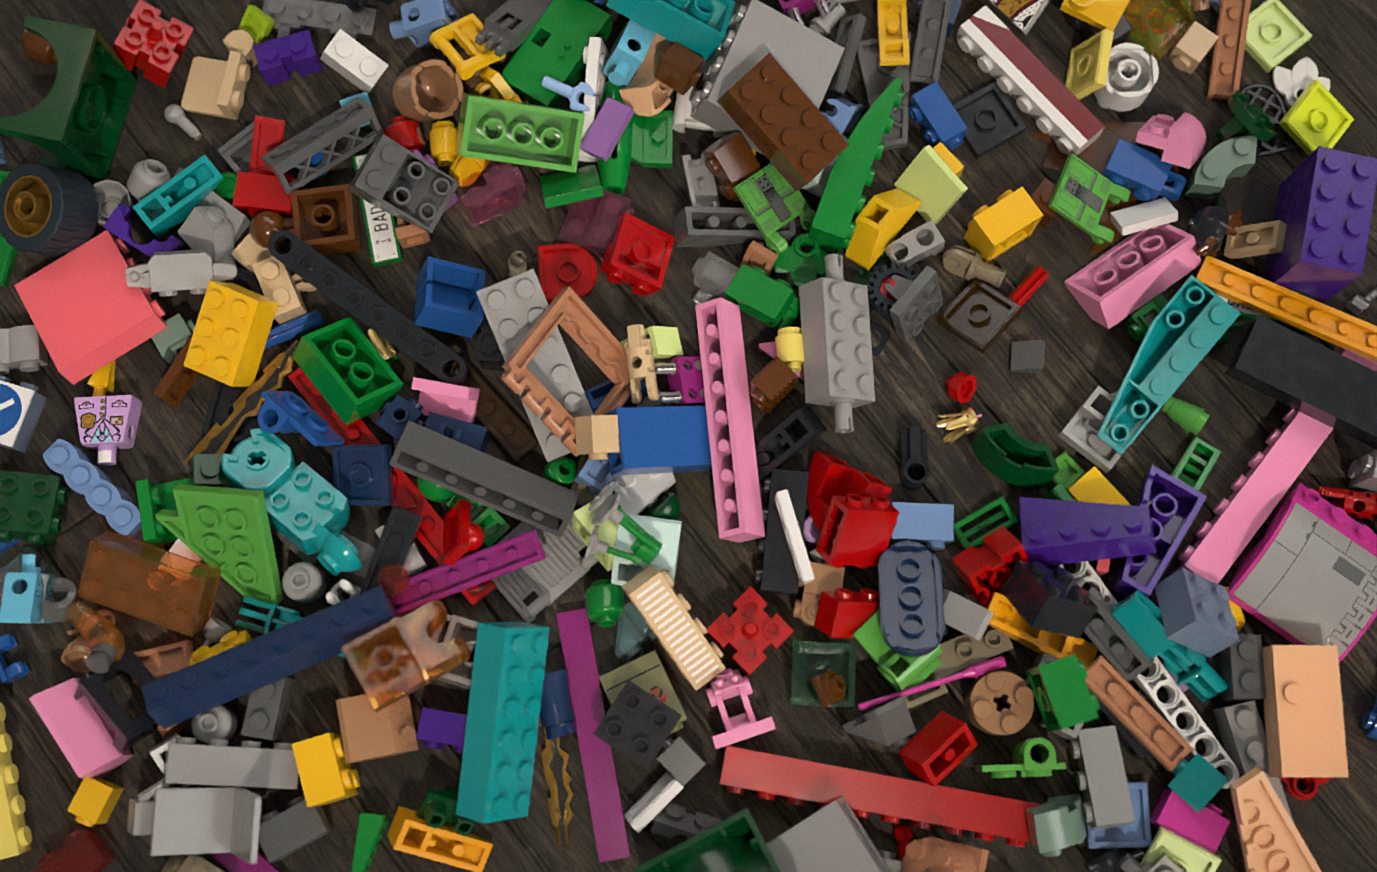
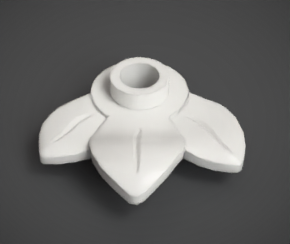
M1308 57L1300 59L1292 70L1280 66L1274 68V87L1285 96V104L1288 109L1298 99L1297 94L1301 95L1313 80L1318 79L1328 91L1330 89V79L1318 77L1317 66Z

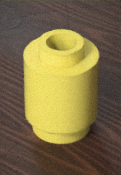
M781 328L777 331L778 336L775 337L776 356L794 373L802 370L801 367H803L804 362L801 328Z

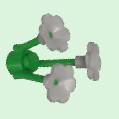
M612 481L600 491L588 508L590 512H593L595 509L597 510L592 520V524L595 526L583 562L587 563L589 557L597 552L603 555L609 553L630 560L638 566L642 561L650 565L663 544L647 533L618 506L621 494L618 492L614 495L612 494L617 485L615 481ZM609 519L615 525L619 523L634 535L636 539L630 547L634 554L610 547L609 543L600 541L598 538V524H603Z

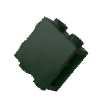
M0 470V542L10 543L12 539L24 540L26 544L42 546L44 542L54 543L56 534H60L63 526V517L60 516L62 505H66L69 498V488L66 487L60 476Z

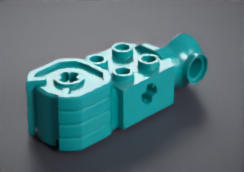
M261 428L250 429L252 437L238 443L231 454H222V469L230 488L263 491L269 523L306 555L320 552L317 555L318 561L335 576L340 572H353L362 568V564L358 559L360 554L358 549L349 539L340 534V531L348 525L351 516L347 497L306 463L302 462L297 466L291 447L272 433H266Z

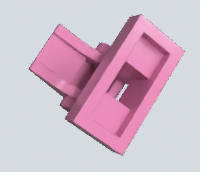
M725 669L710 680L711 688L706 689L711 707L718 706L726 730L725 733L712 737L715 749L776 729L772 717L756 721L747 696L753 693L747 675L742 677L738 669ZM740 695L746 713L728 718L723 700Z

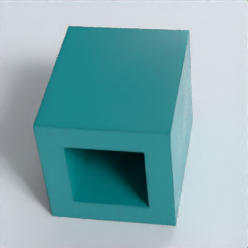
M1198 753L1190 762L1184 758L1172 770L1176 777L1170 782L1168 787L1199 813L1227 783L1228 779Z

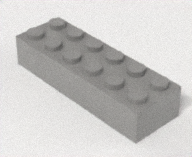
M533 268L476 291L505 361L549 306ZM556 327L527 364L526 368L573 418L593 415L558 327ZM522 401L547 462L571 453L561 442L564 434L557 438L540 420L545 412L536 416Z

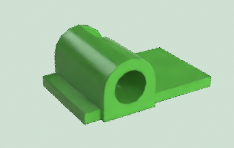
M879 610L852 634L856 641L876 662L878 671L897 692L920 685L942 664L938 658L943 653L940 646L931 653L920 657H908L893 651L881 636Z
M1037 737L1023 739L1016 743L1013 748V764L973 766L974 772H991V778L1017 777L1016 771H1019V777L1052 776L1051 770L1066 769V763H1056L1054 746L1047 739ZM1032 747H1034L1037 751V758L1035 761H1033L1030 756V750Z

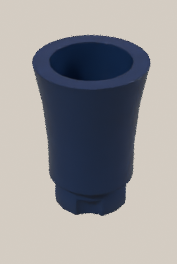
M568 669L547 673L544 677L539 716L542 728H545L547 740L577 732L575 722L573 721L576 718L569 689Z

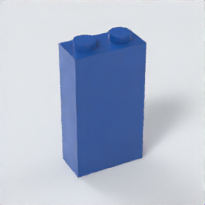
M706 406L615 408L605 414L618 415L620 452L608 453L611 476L695 472L712 469Z

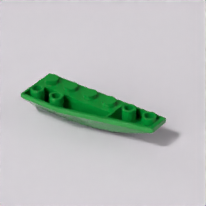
M897 77L859 121L847 140L849 146L840 153L830 173L808 236L831 254H839L841 248L847 249L857 225L855 223L856 217L861 213L866 200V196L861 195L864 185L871 186L876 172L875 169L871 168L873 160L880 161L885 147V143L880 142L883 133H890L895 117L890 116L893 107L899 108L905 92L899 90L903 80Z

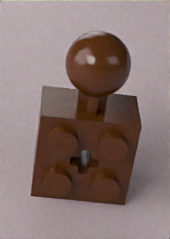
M350 184L291 191L293 218L284 219L274 211L260 212L250 223V235L253 241L263 248H268L269 239L275 232L286 230L298 236L324 256L362 251L357 195L347 190ZM286 237L279 240L278 246L286 240Z

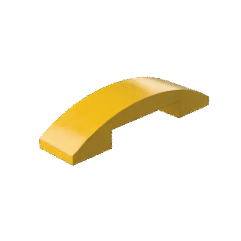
M877 0L880 66L909 65L910 63L907 0Z

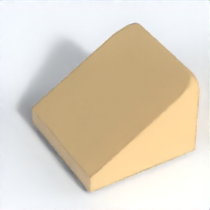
M250 233L231 253V256L239 264L251 272H254L253 264L273 257L269 248H263L253 241Z

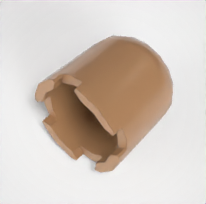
M436 59L409 67L396 77L393 84L392 98L395 107L403 116L419 122L449 117L454 114L459 102H462L463 84L459 75L454 73L446 65L445 61Z

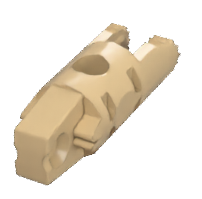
M635 324L627 326L628 342H625L624 346L632 403L636 404L642 401L640 379L646 380L647 394L650 400H659L651 339H646L644 325Z

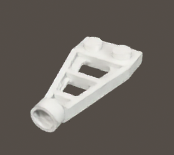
M590 37L589 46H585L583 51V63L586 64L585 83L592 87L597 96L593 97L584 93V105L588 106L590 111L583 112L585 118L581 144L599 113L604 84L607 82V75L603 74L602 69L609 52L600 37ZM580 149L578 161L595 162L596 157Z

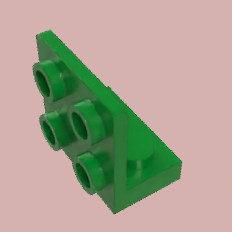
M190 478L156 484L149 479L135 481L143 541L154 546L176 542L178 538L156 519V514L162 509L177 510L173 489L179 484L190 485Z

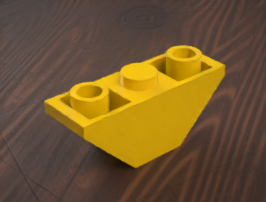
M898 188L874 195L856 217L855 223L857 225L846 249V258L869 271L885 251V248L893 241L922 204L921 201Z

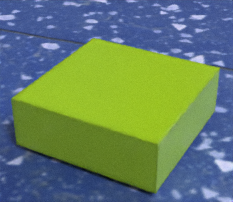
M248 5L238 30L248 32L256 44L264 43L269 37L275 20L255 5Z

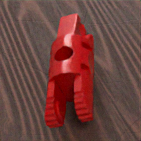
M1317 486L1316 491L1321 496L1334 497L1333 505L1342 508L1348 516L1375 519L1377 514V493Z

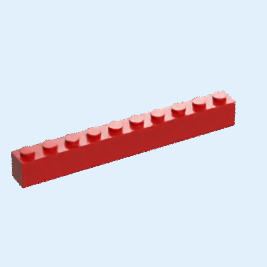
M726 746L719 783L726 785L725 791L743 795L745 788L756 790V797L768 800H775V794L787 796V803L806 806V800L819 802L818 809H822L834 800L844 796L855 816L868 818L869 812L881 814L880 821L899 824L900 818L912 820V827L928 830L931 829V824L944 826V833L962 836L963 830L974 831V838L992 842L994 835L1006 837V844L1024 848L1025 842H1030L1025 809L1040 805L940 785L933 787L924 782Z

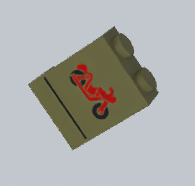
M655 650L599 677L611 705L629 680L682 715L670 735L684 728L682 722L688 719Z

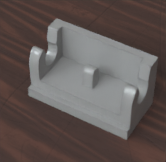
M703 153L701 158L697 160H692L690 154L682 156V169L690 207H720L714 175L707 169L705 165L706 158Z

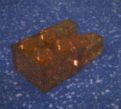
M435 600L402 618L397 616L341 647L348 664L376 713L462 665L469 659L471 649L464 640L455 638L439 643L431 639L432 634L444 625L447 620V609L442 602Z

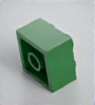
M1076 655L1025 670L1047 732L1066 729L1099 718L1096 710H1099L1098 700L1094 692H1089L1085 682V679L1088 677L1084 663L1081 660H1077Z

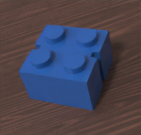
M428 256L417 275L416 298L418 299L415 302L414 325L472 338L484 319V310L476 291L485 288V270Z

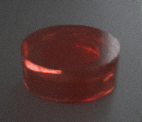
M390 564L380 571L377 579L378 586L382 585L387 595L398 596L408 588L410 575L403 566Z

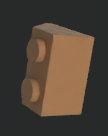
M408 688L383 690L336 700L346 764L392 757L419 750Z

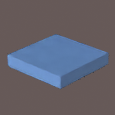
M1147 782L1128 783L1135 822L1131 825L1091 830L1090 822H1085L1087 832L1086 848L1150 847L1152 837ZM1082 790L1083 803H1086L1084 791Z

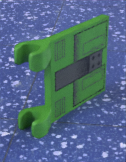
M1069 154L1048 206L1089 234L1096 244H1103L1104 241L1111 243L1114 238V232L1109 228L1098 225L1108 199L1113 204H1118L1120 200L1127 202L1130 197V191L1125 187L1114 184L1074 154Z
M772 163L733 188L764 236L767 248L772 252L779 254L788 248L785 239L776 231L798 215L804 230L810 231L816 212L809 207L800 191L796 192Z

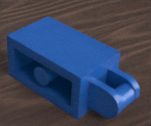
M1121 139L1118 140L1112 149L1102 172L1104 177L1114 184L1127 188L1136 199L1141 201H1153L1158 195L1169 200H1179L1187 182L1185 177L1170 171L1173 164L1161 161V156ZM1165 182L1172 184V186L1169 187L1164 184Z

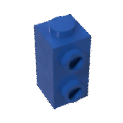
M935 82L912 95L908 106L909 115L924 130V137L931 147H935L941 142L949 151L959 147L964 142L963 138L968 128L939 84Z

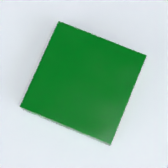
M596 164L577 168L576 173L562 171L539 176L547 209L604 195Z

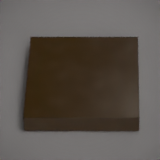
M974 278L938 316L937 321L939 325L981 353H984L1022 313V308L978 278Z

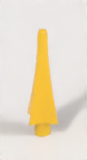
M116 359L92 373L87 383L94 388L92 397L105 396L106 392L114 393Z

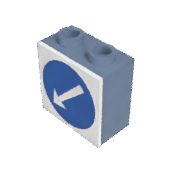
M0 375V446L26 453L47 398L37 392L38 387L25 382H20L19 386L10 383L11 379Z

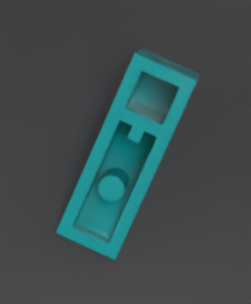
M203 155L132 208L159 239L183 222L194 207H197L224 178L207 156Z

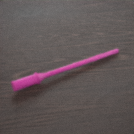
M998 656L976 664L971 663L962 672L858 704V709L863 710L901 696L904 697L964 677H974L976 679L978 676L1006 668V662L1003 656Z

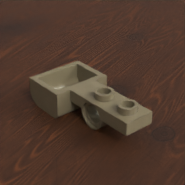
M988 625L980 641L963 634L939 644L943 653L938 658L942 664L921 684L945 677L969 667L971 663L976 664L1013 649L1010 638ZM945 684L910 694L907 697L904 696L903 698L909 709L948 693V689Z

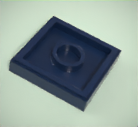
M391 444L332 445L333 487L347 497L349 506L393 505L392 466L389 465L392 459Z

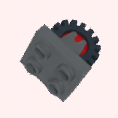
M891 263L892 268L890 269L883 265L881 266L883 272L880 273L876 270L873 273L874 278L870 277L868 281L870 285L867 286L870 302L874 311L880 313L882 318L885 319L887 315L889 316L890 321H893L897 338L907 343L912 336H917L921 332L927 318L931 314H935L942 305L943 298L937 271L926 266L918 275L912 267L907 269V265L901 263L900 268H897L896 263Z

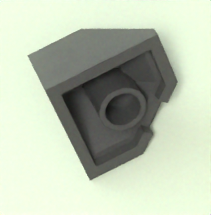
M903 696L840 726L844 733L884 747L892 744L894 749L907 744L911 740L909 735L916 732Z

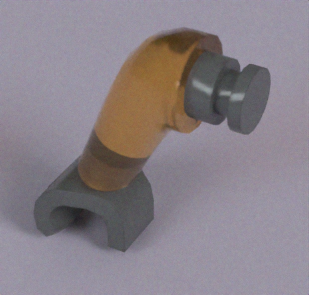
M59 577L54 579L52 584H50V592L58 602L44 600L41 609V619L52 622L68 621L89 641L88 646L91 653L86 660V666L93 672L106 673L110 668V664L120 660L126 648L124 635L118 627L81 600L76 601L77 590L72 581Z

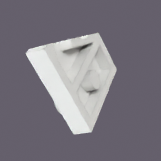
M673 473L616 475L611 479V482L615 481L617 483L614 490L615 493L621 494L619 500L621 509L626 514L639 515L646 507L650 508L658 500L659 495L666 492L676 482Z

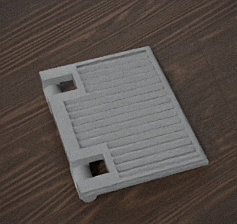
M573 515L561 538L522 521L498 542H504L536 529L545 550L546 559L492 579L497 589L527 623L533 621L540 611L546 606L549 607L598 562L594 554L589 557L587 563H584V558L579 555V552L586 545L573 530ZM535 591L539 597L529 606H526L523 600Z

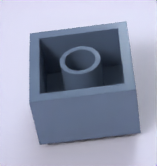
M1181 568L1156 584L1155 591L1166 638L1207 657H1212L1239 641L1236 630L1237 622L1232 615L1229 604L1230 596L1222 585L1209 581L1185 568Z

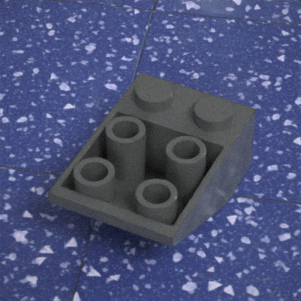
M383 134L373 143L347 190L371 205L424 231L432 233L460 182Z

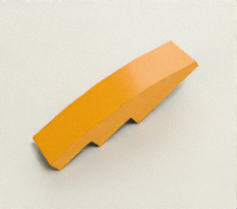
M997 592L993 593L987 609L994 612L988 625L1039 654L1047 653L1057 659L1076 655L1077 660H1081L1085 668L1094 661L1098 651L1094 644L1081 638L1030 627L1005 596Z

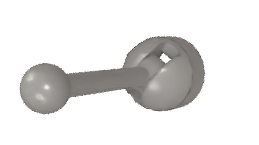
M211 616L203 629L207 640L202 646L219 643L220 639L232 630L231 627Z

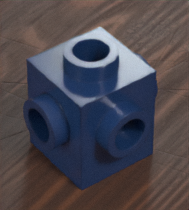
M397 395L394 400L391 399L384 405L381 410L382 416L378 419L376 425L399 442L408 421L425 427L424 422L427 418L421 412L423 406L411 397L405 400Z

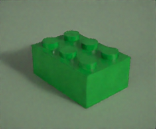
M351 317L302 336L292 357L345 425L382 409L389 400L396 398L403 385L402 381Z

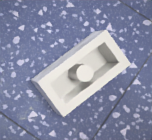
M341 29L323 51L320 58L363 92L367 93L371 91L389 66Z

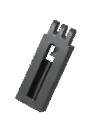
M508 0L485 19L483 30L477 35L475 43L482 46L486 42L485 49L490 52L496 48L494 54L498 57H502L509 50L513 52L525 41L553 0ZM518 20L522 21L514 29H512L514 26V22L516 23Z

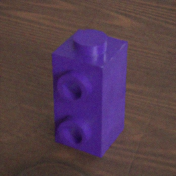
M423 707L416 739L425 740L424 747L442 750L443 744L455 746L454 752L463 753L467 715Z

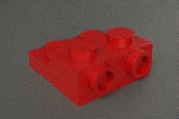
M625 212L619 218L613 242L607 245L600 271L606 273L607 280L612 283L622 284L624 282L632 286V292L637 295H651L662 288L675 237Z

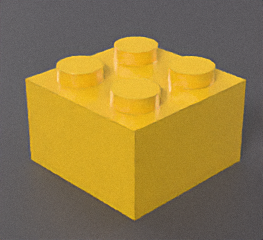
M1023 186L1014 192L1011 189L1007 190L997 198V203L991 207L984 205L973 213L972 216L974 218L968 223L967 226L969 228L964 238L973 251L981 254L982 261L990 262L1030 236L1041 220L1042 212Z
M326 733L292 744L307 807L324 806L358 795L357 788L360 787L359 775L356 769L351 768L350 763L346 764L342 734Z

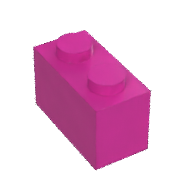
M1172 789L1163 790L1150 816V824L1160 829L1162 826L1214 854L1231 821L1221 816L1223 813L1221 809L1209 803L1197 813Z

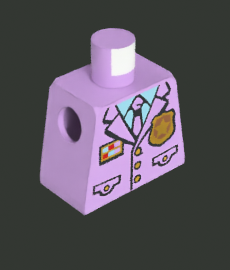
M133 395L74 398L81 444L90 450H98V465H116L117 449H128L134 446L142 401Z

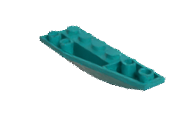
M1191 275L1151 322L1096 436L1119 455H1122L1241 313Z

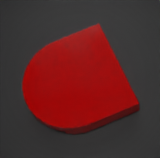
M574 243L537 246L540 286L548 304H551L559 292L566 287H570L580 299L585 298L592 292L597 283L598 268L595 258L586 249Z

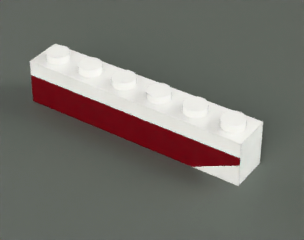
M986 5L960 26L956 37L960 48L964 52L970 53L977 60L978 66L985 73L989 72L997 81L1000 89L1005 93H1009L1016 100L1019 109L1024 113H1028L1036 121L1038 128L1043 133H1048L1056 141V145L1062 153L1078 156L1098 139L1105 126Z

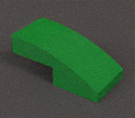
M457 493L445 502L449 508L460 499L470 502V522L476 523L482 528L485 538L483 543L487 547H491L511 527L494 509Z

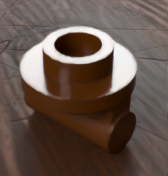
M829 670L811 679L823 708L844 699L846 683L839 674Z

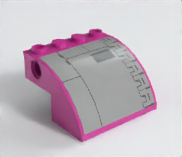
M1299 483L1278 504L1263 539L1241 559L1227 590L1230 600L1294 645H1337L1340 663L1377 616V535L1368 526L1361 525L1348 516L1342 508L1335 507L1323 499L1317 491Z

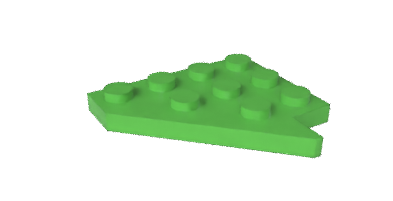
M187 484L177 485L173 489L177 510L162 509L156 514V519L240 594L278 605L284 598L264 492Z

